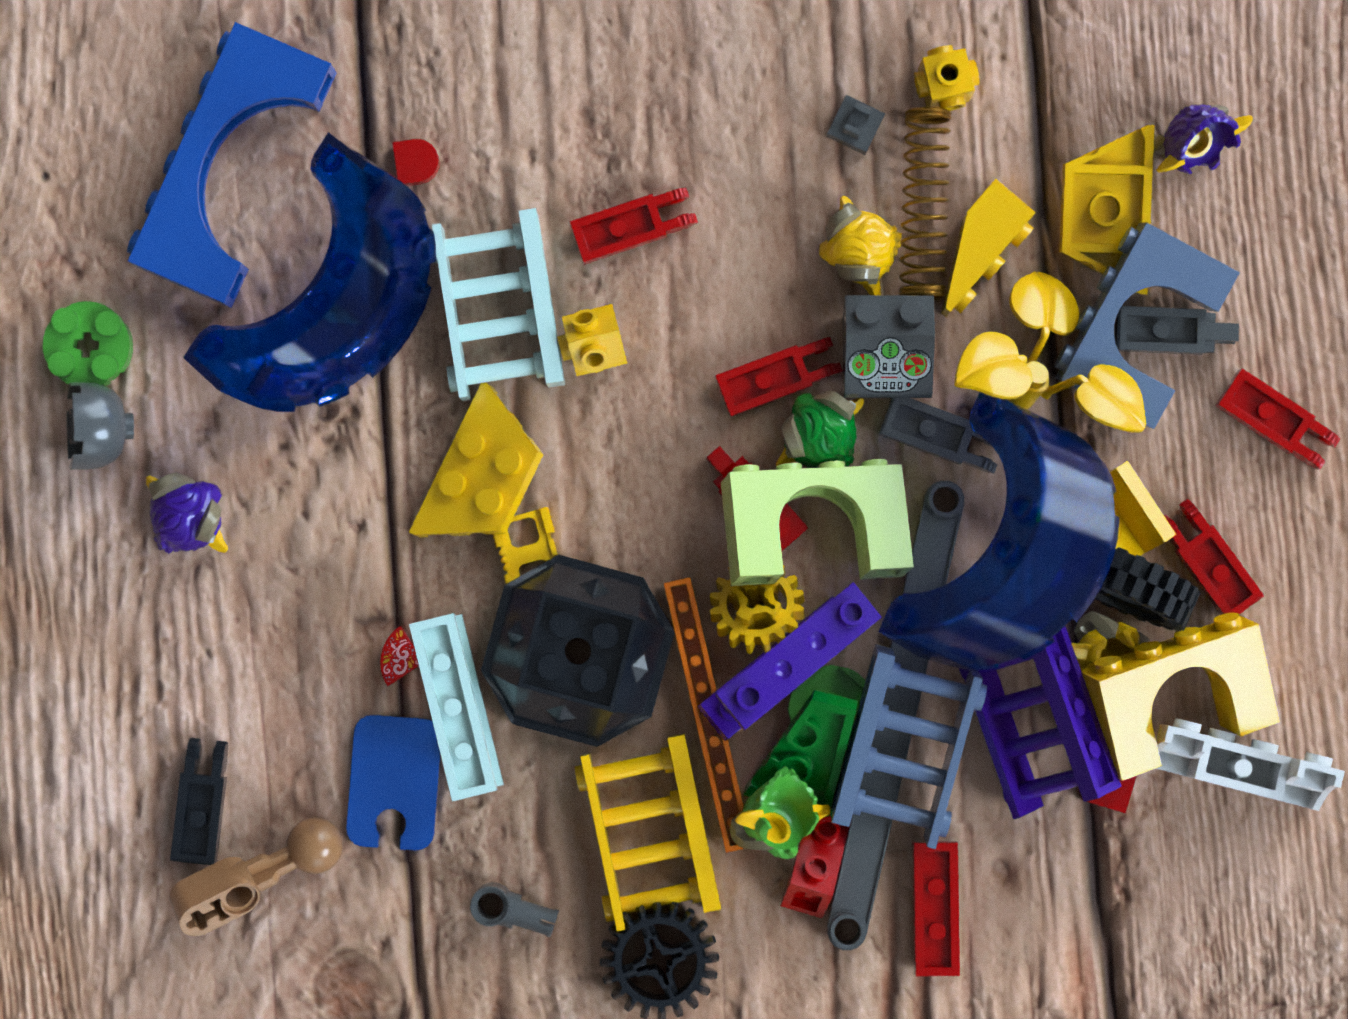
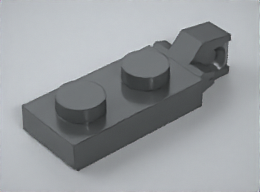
M1121 306L1116 316L1115 343L1120 352L1203 355L1204 353H1214L1215 344H1235V342H1238L1239 324L1215 323L1216 313H1209L1207 309Z

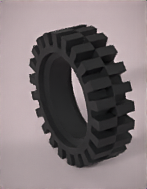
M1072 536L1055 573L1056 577L1061 579L1063 583L1072 586L1071 588L1078 592L1086 593L1085 596L1093 600H1099L1102 602L1101 604L1109 608H1116L1125 615H1133L1140 621H1148L1152 625L1162 626L1168 630L1184 631L1200 596V591H1198L1199 589L1196 586L1191 585V582L1186 579L1179 578L1180 575L1173 571L1164 570L1163 566L1157 563H1150L1140 555L1134 556L1129 554L1123 548L1118 547L1116 549L1109 543L1103 541L1099 543L1089 537Z

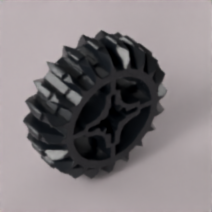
M660 902L653 903L654 913L647 914L643 905L636 907V912L639 917L635 920L630 913L623 912L626 930L617 931L615 924L611 923L608 930L618 940L617 942L610 939L602 941L601 947L603 949L614 952L613 956L600 958V966L614 967V971L603 976L604 984L618 981L620 985L612 991V998L616 1000L627 993L629 998L626 1000L624 1009L630 1012L638 1001L643 1004L640 1017L647 1019L649 1016L650 1006L658 1007V1019H666V1006L672 1005L676 1017L683 1016V1007L680 1002L684 999L693 1009L697 1008L699 1002L693 992L696 990L706 996L710 993V987L701 981L702 977L712 980L716 979L718 975L716 970L705 966L706 963L719 961L718 952H705L704 949L716 943L715 936L707 935L701 938L699 934L707 928V922L702 919L692 926L689 922L695 914L694 909L689 907L681 918L676 915L679 905L677 902L670 904L669 913L661 912L662 905ZM654 924L673 926L682 931L690 941L675 944L666 943L660 938ZM641 929L646 944V951L642 956L634 959L633 962L623 965L622 955L624 947L630 937ZM651 939L654 940L656 948L660 950L662 955H672V961L667 960L666 966H668L666 968L668 979L665 978L663 971L659 969L657 964H646L647 958L652 959L653 956L651 952L653 951ZM696 953L697 962L691 978L685 985L677 989L673 968L677 963L685 960L687 956ZM644 975L653 976L659 981L665 994L646 992L637 987L629 978Z

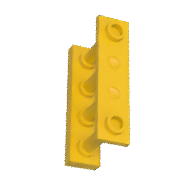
M685 733L668 736L669 746L662 747L660 753L594 767L591 753L580 756L582 765L574 766L579 792L588 791L609 895L601 896L606 922L615 921L617 931L626 930L623 912H636V907L641 905L645 907V910L651 909L655 902H660L662 906H665L672 902L679 903L692 900L693 904L702 902L704 913L721 910ZM665 770L666 774L675 773L678 789L670 791V796L602 810L597 784ZM674 813L675 817L684 816L687 833L679 834V839L611 853L606 827ZM682 856L684 860L693 859L696 876L689 877L687 883L620 896L616 870Z

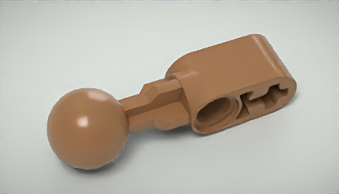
M307 818L292 828L288 835L286 847L270 855L259 854L247 861L239 857L224 858L180 880L171 889L169 897L182 932L189 936H202L250 912L258 904L262 891L276 885L281 876L297 868L309 874H320L330 870L337 864L343 852V839L340 831L332 822L324 818Z

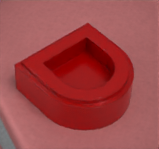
M422 139L392 142L399 187L425 184L436 176L440 167V159L432 144Z

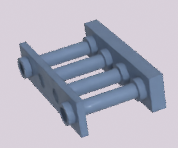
M875 644L831 805L832 823L849 827L852 815L860 816L861 812L923 827L925 828L923 837L927 847L936 849L939 836L945 838L949 831L952 812L946 811L973 712L974 710L981 711L986 697L987 685L981 684L983 678L979 671L970 668L965 684L900 668V663L894 662L896 656L892 648ZM898 685L960 701L954 726L890 711L889 705L883 704L887 687L894 689ZM885 727L947 743L948 748L942 769L877 753V748L871 746L875 730L883 731ZM872 770L937 786L930 811L865 795L866 790L860 789L864 772L871 774Z

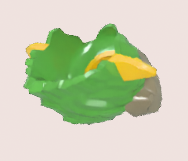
M785 766L747 799L743 811L731 820L730 834L733 841L739 847L768 851L774 857L791 859L797 855L798 844L802 838L811 834L819 820L830 815L831 807L828 804H817L818 799L814 796L813 789L808 787L806 782L799 779L794 769L788 770V767Z

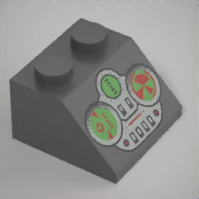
M845 295L842 317L844 398H932L935 350L934 296Z

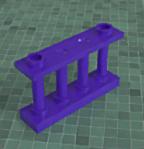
M853 582L837 596H832L802 620L793 632L786 633V637L779 643L775 642L770 646V650L767 653L763 652L697 707L723 740L726 741L741 728L744 731L881 619L882 616Z
M1062 616L1023 630L1027 642L990 653L988 644L984 640L955 651L959 663V671L965 682L970 668L978 670L983 678L981 684L987 685L981 711L975 710L1003 789V797L1009 806L1013 819L1021 818L1043 807L1044 804L1041 798L1043 795L1078 787L1083 801L1086 802L1098 799L1122 787ZM1033 659L1042 685L1005 695L997 670ZM1049 702L1057 727L1020 737L1011 712ZM1063 744L1072 770L1035 779L1026 754Z

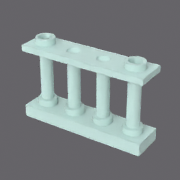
M536 208L520 210V223L512 224V229L446 239L445 231L439 223L432 225L433 237L426 238L430 264L438 263L454 363L453 366L446 367L450 392L458 391L459 398L462 401L471 400L469 385L536 374L537 379L545 377L548 388L565 385L539 216ZM516 246L517 250L525 249L527 266L519 267L520 271L456 282L452 281L449 256ZM523 289V293H532L534 308L527 309L524 315L459 325L455 299ZM528 331L530 336L538 334L541 351L534 352L533 357L466 368L462 342Z
M455 613L409 624L452 802L498 790L497 786L504 785L463 614L455 616Z

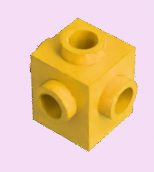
M952 45L940 46L927 51L928 56L922 58L918 72H914V82L918 97L925 98L926 107L944 108L949 111L965 107L966 102L970 101L975 92L974 86L980 84L975 60H968L965 48L953 50ZM953 70L954 80L947 81L942 77V72Z
M612 304L594 309H583L574 314L562 316L565 334L559 335L557 338L563 361H573L576 376L598 373L608 368L627 364Z

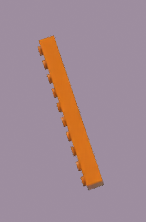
M688 577L664 583V588L726 853L744 849L733 841L730 834L731 820L743 811L744 806L729 741L723 740L697 707L717 690L691 578Z

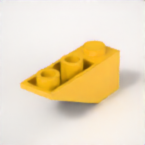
M997 179L990 184L962 219L946 296L941 314L945 317L953 309L961 314L977 295L971 288L979 278L983 276L989 281L1005 263V260L1000 256L1004 249L1010 243L1017 248L1034 229L1028 221L1036 212Z

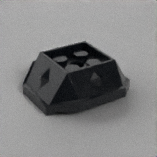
M557 555L504 585L481 672L512 724L598 747L652 717L675 631L643 577ZM582 638L589 643L591 655L587 661L575 664L567 659L565 646L570 640Z

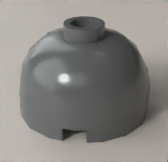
M70 382L67 399H72L73 408L67 411L68 459H71L70 470L102 468L114 462L122 454L125 439L134 438L133 413H125L121 398L114 390L102 384Z

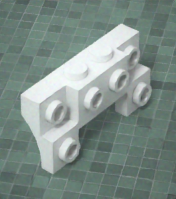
M1175 718L1173 726L1160 724L1156 742L1162 766L1156 769L1319 811L1324 800L1333 789L1341 788L1345 771L1331 768L1332 758L1306 752L1304 760L1277 754L1279 745L1252 739L1251 747L1234 743L1236 734L1209 728L1208 735L1201 734V724Z

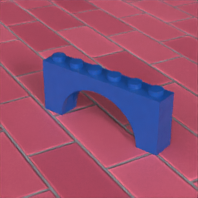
M237 22L234 23L231 32H224L218 43L216 54L220 57L213 72L207 71L200 83L199 95L202 97L196 110H190L183 121L181 134L184 137L178 150H172L169 153L163 167V174H166L160 190L155 189L151 193L145 207V213L148 214L142 230L137 229L133 233L127 248V252L130 254L128 262L137 268L229 308H232L249 269L241 262L230 257L222 249L209 225L205 205V190L213 159L227 137L239 125L261 112L287 106L304 107L320 112L337 74L331 63Z

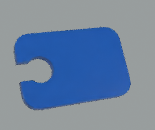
M368 715L357 722L353 736L346 826L347 835L355 845L379 847L380 833L377 830L376 821L380 813L387 809L397 810L405 818L406 827L400 838L401 850H422L432 842L435 834L441 756L432 720Z

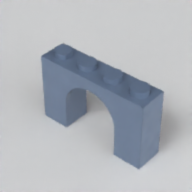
M1145 222L1139 223L1136 229L1129 227L1118 246V250L1123 252L1115 268L1108 266L1104 271L1096 288L1101 291V294L1094 307L1087 305L1081 313L1078 324L1075 327L1080 332L1072 346L1066 344L1063 347L1054 367L1059 369L1055 378L1060 381L1067 380L1076 375H1083L1087 378L1089 371L1094 366L1100 364L1115 366L1127 372L1135 380L1141 391L1146 427L1155 429L1175 390L1133 368L1123 359L1117 349L1114 338V324L1119 309L1131 295L1139 290L1159 286L1175 292L1208 311L1219 312L1240 272ZM1074 385L1072 387L1078 389L1080 385Z

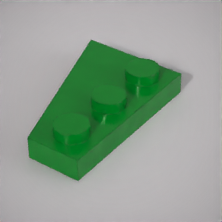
M814 690L747 782L743 796L750 797L777 771L786 766L788 770L794 769L799 779L806 782L807 786L813 789L814 796L818 799L817 804H828L831 807L858 700Z

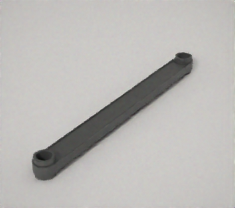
M939 481L932 484L924 495L912 547L914 568L906 573L890 648L893 649L896 656L894 662L900 663V668L926 674L964 508L962 489L951 481ZM937 489H947L954 495L955 505L950 512H941L934 506L933 495ZM898 685L894 689L887 687L883 704L889 705L890 711L916 717L922 691ZM884 727L883 731L875 730L871 746L877 748V753L906 760L912 734ZM872 770L871 774L864 772L860 789L866 790L865 795L897 802L902 777ZM861 812L860 816L852 815L826 931L830 942L841 950L856 949L866 938L893 821L891 819ZM845 918L853 919L858 923L857 935L848 941H842L835 936L837 923Z

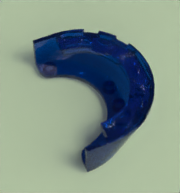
M329 132L314 153L310 168L312 175L318 180L327 195L332 215L329 246L315 277L292 303L264 320L239 326H222L217 324L208 326L197 335L183 356L218 391L264 410L295 412L296 407L316 403L321 407L350 394L349 387L368 374L373 378L393 359L412 334L425 309L432 288L427 284L430 264L436 262V242L434 231L429 228L424 205L408 186Z
M979 392L969 418L970 427L995 449L1001 459L1006 475V505L999 528L986 551L964 574L934 590L914 594L906 593L898 596L889 606L878 631L918 657L969 670L999 668L1000 663L1018 657L1025 660L1055 642L1053 636L1064 628L1071 619L1077 622L1091 605L1102 587L1115 554L1119 532V517L1115 515L1113 493L1117 491L1113 478L1106 464L1098 457L1091 445L1071 430L1007 399L995 398Z

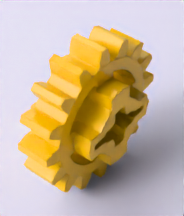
M784 565V574L775 584L731 586L730 579L717 578L716 585L719 592L710 593V602L714 606V608L710 609L712 622L718 623L716 629L719 637L730 633V647L735 648L740 642H744L746 651L749 654L753 652L755 645H762V649L767 653L770 650V642L776 641L779 643L786 637V632L791 633L798 627L796 620H803L805 618V610L801 606L805 602L804 592L797 589L798 580L795 575L785 578ZM779 592L786 599V609H783L781 603L778 602ZM729 603H732L734 609L737 610V618L735 620L731 618L728 612Z

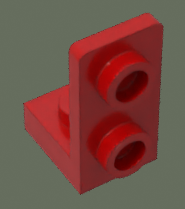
M829 815L819 820L811 834L802 838L798 846V853L791 876L783 893L781 907L823 918L833 897L849 827L832 823L831 816Z

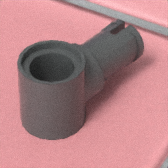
M494 882L480 887L472 897L470 904L472 916L478 923L484 926L500 925L512 929L513 925L544 934L551 938L555 925L544 922L541 919L555 923L559 913L557 909L553 910L521 900L522 895L511 892L506 886ZM486 893L499 895L504 904L503 911L498 915L484 913L480 906L481 896Z

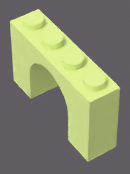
M871 459L862 462L861 466L845 467V462L843 461L824 462L818 465L819 468H802L801 463L780 464L776 466V470H759V466L753 464L734 467L733 472H729L721 482L731 586L775 584L784 574L779 532L780 515L785 504L796 498L806 496L820 497L831 501L840 507L849 518L855 534L860 579L903 577L914 568L902 464L888 465L885 459Z

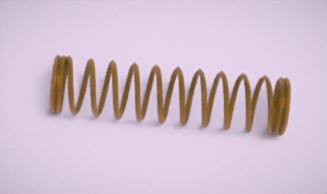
M916 107L910 108L904 113V123L915 131L906 134L903 139L907 144L916 147L903 154L906 161L915 165L906 168L902 173L907 179L914 181V183L902 188V192L916 200L908 201L901 207L905 213L915 216L901 223V227L905 231L914 233V235L907 236L900 241L904 248L916 252L907 253L899 260L903 265L915 268L899 275V279L902 282L914 286L901 287L898 290L900 292L898 295L934 296V300H940L946 296L944 294L946 292L944 290L946 288L945 285L920 283L903 277L922 272H945L947 269L945 267L912 264L904 261V259L919 255L946 254L947 251L918 248L904 242L923 237H946L948 234L945 232L915 230L906 227L905 224L930 219L946 220L949 217L947 215L917 213L905 208L909 205L925 202L946 203L949 199L945 197L931 198L918 196L906 192V190L922 185H948L950 182L948 180L919 179L907 175V172L927 167L948 168L950 164L920 162L908 158L907 155L924 150L948 151L950 147L947 145H922L909 141L908 137L922 133H950L951 130L949 128H923L909 122L917 124H942L952 119V113L944 108Z

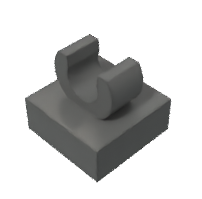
M846 95L826 137L866 155L885 113Z

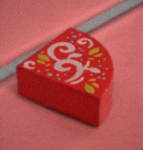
M399 626L390 634L381 653V672L387 687L419 667L414 644L402 626Z

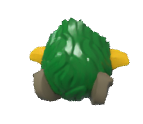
M824 391L815 397L809 393L797 396L791 415L781 427L785 448L778 458L776 466L784 463L798 462L807 468H819V464L828 461L845 462V467L850 466V463H853L855 460L853 454L857 438L854 415L862 408L864 399L846 400L834 391Z

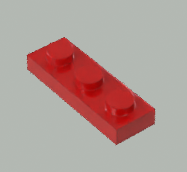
M925 841L912 842L914 975L916 977L960 976L958 842L938 841L936 849L927 847Z

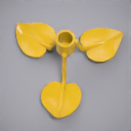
M1034 271L1020 278L1012 287L1009 296L1010 308L1015 317L1029 328L1041 329L1040 337L1028 359L1025 355H1018L1017 346L1010 337L998 332H984L977 335L968 344L959 359L955 374V387L972 389L995 398L1005 399L1015 409L1027 410L1032 407L1040 396L1048 400L1057 392L1074 385H1080L1074 395L1075 401L1079 408L1093 420L1127 432L1140 433L1146 427L1141 391L1135 380L1120 368L1100 364L1094 366L1089 371L1087 378L1083 375H1076L1055 385H1049V372L1043 364L1037 362V359L1049 338L1050 331L1063 336L1072 333L1078 324L1079 308L1072 292L1061 281L1046 273Z

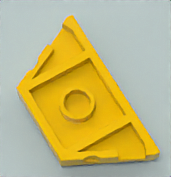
M1155 125L1141 127L1063 164L1059 252L1103 275L1108 266L1115 268L1123 253L1118 250V246L1128 228L1133 227L1136 229L1139 223L1147 222L1151 224ZM1148 287L1136 293L1148 295Z
M488 383L480 384L409 533L420 538L428 537V535L446 534L452 536H466L472 533H483L485 535L506 534L544 454L524 432L522 425L498 397L494 387Z

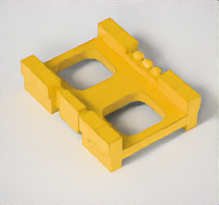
M548 507L515 515L511 521L512 523L532 518L536 522L539 533V540L536 543L514 547L511 544L508 530L506 534H492L496 549L501 547L499 555L502 557L501 563L505 564L503 570L508 573L504 575L506 584L520 577L519 568L523 564L538 560L546 562L558 555L554 539L551 538V533H555Z

